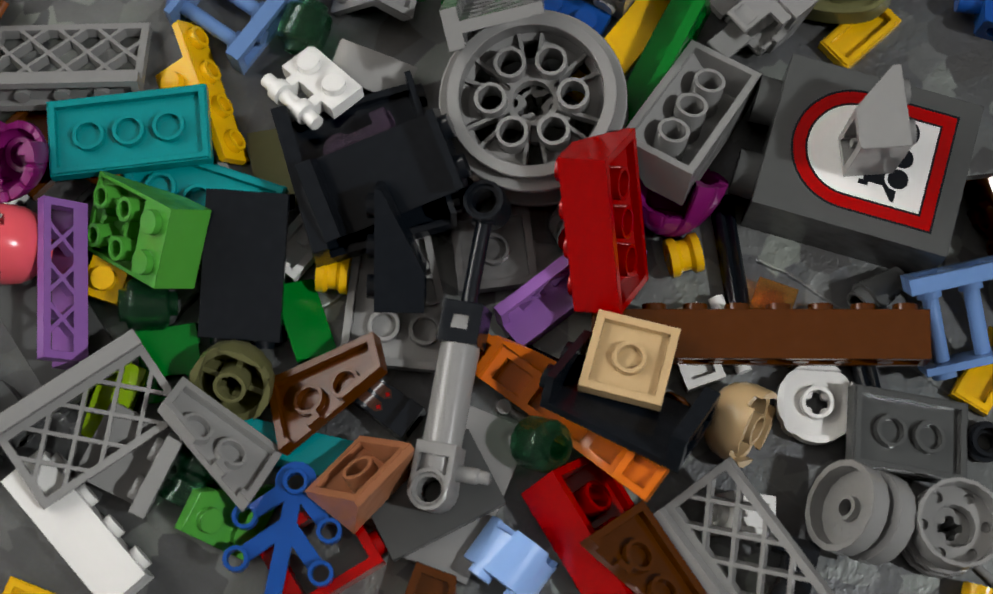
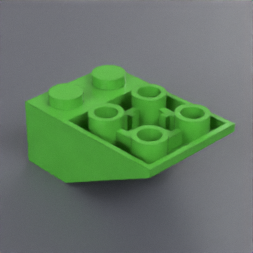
M100 171L97 186L93 192V206L88 225V251L153 289H194L212 210L187 197L112 173Z

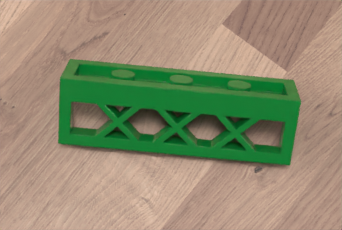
M670 0L626 82L629 112L627 125L690 41H696L711 13L710 0Z

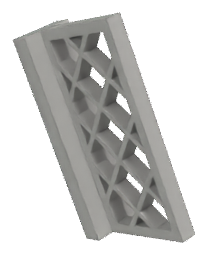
M444 0L439 13L449 52L466 48L471 31L544 14V0H476L468 3L465 0Z
M105 23L0 26V71L11 64L19 69L16 72H0V111L47 110L46 102L145 91L144 82L152 35L151 24ZM99 37L101 39L100 42L89 49L80 44L88 38ZM126 37H140L139 41L127 49L119 43ZM51 38H61L63 40L50 50L42 45ZM6 39H22L25 41L11 51L4 47ZM110 48L119 53L106 63L97 58ZM71 49L80 54L66 64L59 59L60 56ZM32 50H36L41 56L26 65L20 60L24 55ZM128 61L135 66V70H116ZM89 62L97 68L90 71H77ZM50 63L57 68L56 71L37 72Z
M130 329L0 413V445L42 508L46 509L169 428L170 426L165 420L145 418L150 394L167 397L172 387L134 330ZM141 357L149 369L146 387L122 383L125 367ZM118 372L116 382L106 380ZM153 378L156 379L163 391L151 389ZM98 384L115 387L110 411L86 407L90 389ZM120 389L145 393L140 417L116 412ZM82 395L80 405L69 404ZM61 408L79 411L73 435L49 430L53 413ZM84 412L109 416L104 440L79 436ZM114 417L138 422L134 440L128 444L109 442ZM45 419L43 429L33 428V426ZM144 423L155 425L142 434ZM25 431L42 434L37 459L19 456L10 441ZM48 436L72 440L67 464L43 460ZM78 441L102 445L99 463L90 469L73 466ZM108 447L119 448L106 457ZM24 462L35 464L33 475ZM41 465L66 469L62 487L49 496L45 495L37 483ZM71 471L83 472L69 482Z
M731 456L653 514L707 594H764L766 574L788 578L786 594H794L795 580L811 583L818 594H834ZM725 471L737 485L735 499L714 496L716 478ZM707 485L706 494L697 493ZM744 495H745V497L748 499L749 502L743 501ZM688 499L706 502L704 523L690 521L680 505ZM714 504L735 507L732 529L712 525ZM742 509L756 511L763 519L762 535L740 530ZM770 530L775 535V537L770 536ZM711 533L732 537L730 558L715 555L709 547ZM739 539L761 543L759 564L737 560ZM769 544L784 547L790 555L789 570L767 566ZM724 565L729 566L728 571L726 570ZM797 566L800 568V570H801L803 573H801V572H796ZM737 568L758 572L756 593L741 590L735 582Z

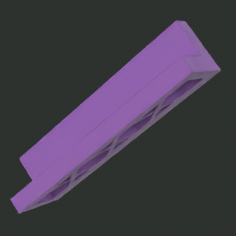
M43 195L38 198L37 359L52 361V368L67 370L88 357V204ZM51 209H55L54 211H52V221H51ZM51 332H52V350H51Z
M564 254L493 307L498 325L513 341L524 346L532 345L575 312L572 295H569L567 289L570 272L568 258H565Z

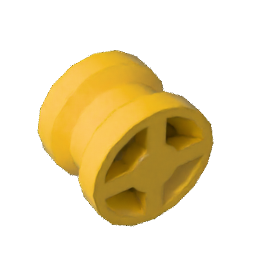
M695 232L686 234L684 239L680 240L672 238L663 239L664 259L672 279L680 277L685 271L692 270L698 273L705 270L701 243Z
M352 258L316 267L315 291L324 293L328 289L337 290L339 294L347 295Z

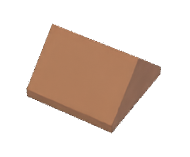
M360 435L304 492L318 506L355 534L409 478L415 449L409 442Z

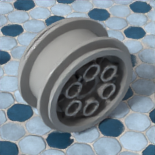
M545 10L544 14L474 30L468 36L466 48L456 50L450 58L439 90V109L442 115L447 113L453 123L456 137L451 138L457 154L463 153L468 161L472 176L468 178L473 183L478 180L495 182L505 193L510 204L518 206L546 207L559 204L561 199L560 183L555 179L554 165L557 157L573 141L624 129L629 119L626 80L619 59L611 46L588 24L570 15L551 10ZM535 58V64H527L526 59ZM548 59H557L563 62L562 66L555 71L549 72L541 68ZM519 62L521 64L520 69L515 73L506 74L501 71L502 68L511 63ZM578 69L586 75L582 78L570 77ZM492 77V78H494L496 81H498L499 84H498V83H495V82H487V81ZM530 86V90L522 95L518 94L522 89ZM538 86L543 87L545 89L540 91L538 89ZM572 91H578L585 96L576 105H569L563 99L566 94ZM489 96L502 98V102L495 109L489 110L482 107L483 101ZM534 104L537 108L542 109V114L536 116L533 112L529 113L528 107ZM571 118L594 125L588 137L570 125ZM498 123L495 131L484 141L481 142L478 139L476 131ZM551 127L566 131L564 136L557 141H550L544 137L545 131ZM507 131L524 132L523 137L516 143H508L503 140V136ZM530 144L537 147L540 144L544 164L528 165Z

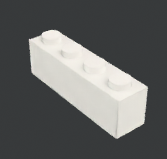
M38 450L29 458L37 459ZM44 451L43 460L67 464V460L59 452L52 455ZM24 462L33 475L35 464ZM41 465L37 483L46 496L62 487L66 469ZM17 469L0 481L92 594H136L155 578L147 569L152 564L150 559L137 545L130 548L121 538L125 533L124 528L111 514L105 517L95 507L99 502L98 497L85 483L48 508L43 509Z

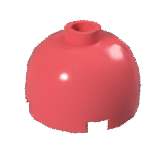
M0 203V214H2V218H0V285L22 284L32 280L37 275L38 215L23 206Z

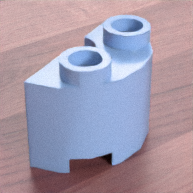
M493 515L463 555L464 558L472 563L468 569L472 574L488 585L495 579L506 588L503 594H539L559 566V563L548 557L549 553L518 530L515 532L500 518Z

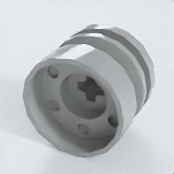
M955 477L942 479L915 497L917 508L915 528L907 546L901 552L909 565L923 575L941 579L958 576L968 570L981 566L993 558L992 491L977 481ZM940 525L941 531H950L951 536L946 539L945 533L938 532L937 527Z

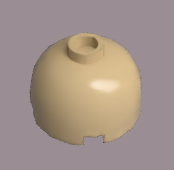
M734 382L718 391L721 393L712 423L705 432L704 437L706 444L713 453L724 460L731 456L739 467L744 468L753 460L747 457L752 446L754 445L756 449L760 450L771 430L776 415V407L770 405V399H777V394L750 382Z

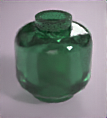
M298 0L287 3L276 30L278 38L285 43V51L294 56L307 47H316L319 51H323L333 27L332 17L327 13L329 9L325 4L317 0Z
M130 279L126 282L124 289H118L119 322H126L129 330L133 329L134 332L164 330L169 326L170 316H178L177 291L169 292V289H153L138 279Z
M528 416L515 426L511 435L510 450L515 462L523 468L540 473H549L567 463L572 453V438L566 425L560 421L542 416Z

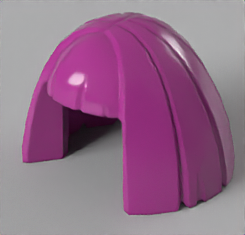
M0 120V203H6L21 198L34 189L41 181L47 169V162H49L48 143H46L42 131L33 123L17 120L6 124Z
M707 169L700 181L695 182L691 194L681 206L646 188L640 179L645 227L655 234L665 237L682 236L693 231L720 204L727 191L729 182L724 180L725 178L715 171Z

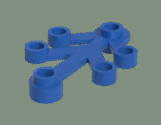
M297 461L284 465L276 475L275 487L246 507L245 510L253 512V518L249 523L241 524L238 522V515L241 512L238 506L232 511L231 518L235 526L240 530L247 531L257 525L259 517L283 503L280 520L242 546L233 545L228 547L222 556L223 565L230 572L240 573L247 569L251 560L274 545L264 594H283L292 547L307 568L308 579L315 587H327L334 579L332 566L320 558L297 524L300 507L302 506L316 524L317 537L323 544L334 545L341 540L343 535L339 521L330 518L328 513L312 501L304 492L317 479L315 471L308 464ZM294 475L304 478V483L299 489H291L288 486L289 479ZM327 524H333L338 529L336 536L332 539H326L322 536V529ZM234 552H241L244 555L243 563L237 567L230 566L229 556ZM320 566H324L329 570V576L323 582H318L313 578L314 570Z

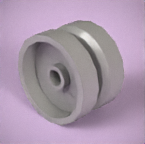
M838 460L827 466L815 479L808 493L805 508L806 529L813 543L825 551L848 556L852 560L868 565H882L894 560L903 551L913 534L917 515L915 496L906 481L891 473L875 470L869 465L856 460Z

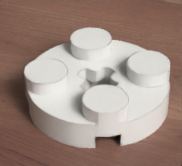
M798 366L784 377L777 387V399H774V406L776 407V417L786 435L794 437L804 444L826 445L846 434L848 387L853 385V382H849L847 377L840 373L842 370L836 366ZM813 393H818L821 401H827V408L821 409L819 414L813 413L812 408L806 405V400H810Z

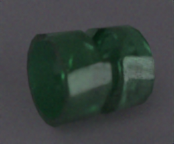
M183 444L174 461V465L177 468L176 473L167 475L157 495L184 508L193 489L217 488L221 486L189 448Z

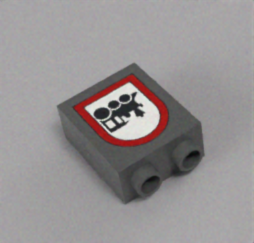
M793 53L782 80L762 75L755 94L748 122L768 128L761 153L741 148L733 171L728 194L747 199L740 226L889 269L896 266L907 274L938 267L948 256L984 106L911 86V101L907 106L909 119H914L916 122L917 140L915 145L912 146L906 157L891 174L843 177L838 137L855 108L878 83L881 77Z

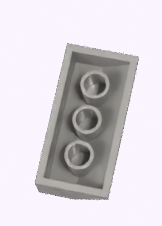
M691 40L626 126V128H635L639 176L645 187L682 206L691 194L695 182L700 181L751 107L762 74L695 40Z

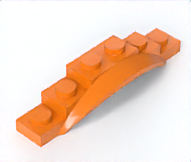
M488 333L485 352H480L476 376L642 500L648 502L670 470L541 407L540 402L543 388L539 386L541 376L549 364L555 365L557 362L520 343Z

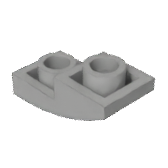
M340 38L332 62L360 84L363 89L372 93L406 84L404 72L410 71L412 78H414L417 67L343 38Z

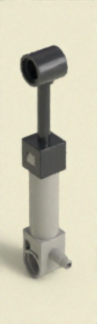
M478 180L472 183L466 189L463 196V206L472 218V224L475 225L461 300L446 298L443 301L436 337L441 345L422 439L416 440L407 484V494L410 502L415 507L433 514H443L456 504L460 483L489 485L492 478L491 473L488 471L464 466L466 450L462 448L480 352H485L492 312L484 304L477 303L491 230L503 227L511 216L509 199L502 189L490 180ZM488 198L496 199V204L492 210L483 213L479 212V207L484 200ZM438 480L441 485V493L436 500L428 502L425 497V489L430 482Z

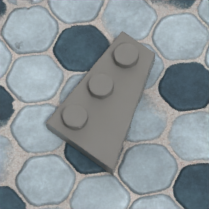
M185 377L179 380L157 409V412L243 512L283 454L278 451L277 444Z

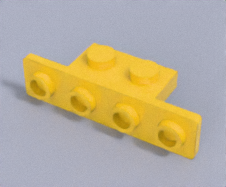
M177 20L172 24V28L183 57L155 75L159 89L206 84L209 89L212 141L218 158L221 162L244 165L249 162L245 149L246 142L243 135L239 132L233 115V105L227 98L221 81L220 69L215 64L210 51L209 38L206 32L198 25Z

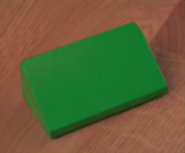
M308 279L285 283L282 319L295 358L300 365L337 347L318 292L315 291L314 280Z

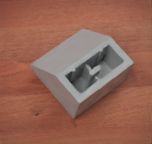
M901 64L890 67L855 108L839 135L838 141L843 177L891 174L906 157L912 146L915 145L917 140L916 122L914 119H909L907 106L911 101V85L908 79H903Z

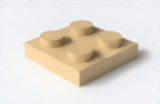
M599 309L578 382V391L661 412L681 329Z

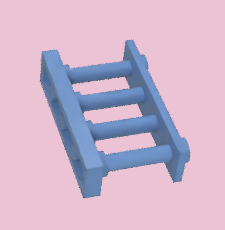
M167 0L163 11L171 26L177 20L185 21L188 18L227 45L225 53L231 67L244 75L303 0H266L260 3L256 0H228L251 16L245 28L237 32L200 9L197 5L201 0Z
M993 255L900 275L903 291L912 297L916 296L918 301H922L923 309H930L931 353L933 359L926 366H917L921 373L926 377H932L934 381H942L957 377V371L993 364V346H990L980 289L984 287L983 281L993 279ZM957 287L959 292H963L973 350L949 355L939 297L942 296L941 290Z

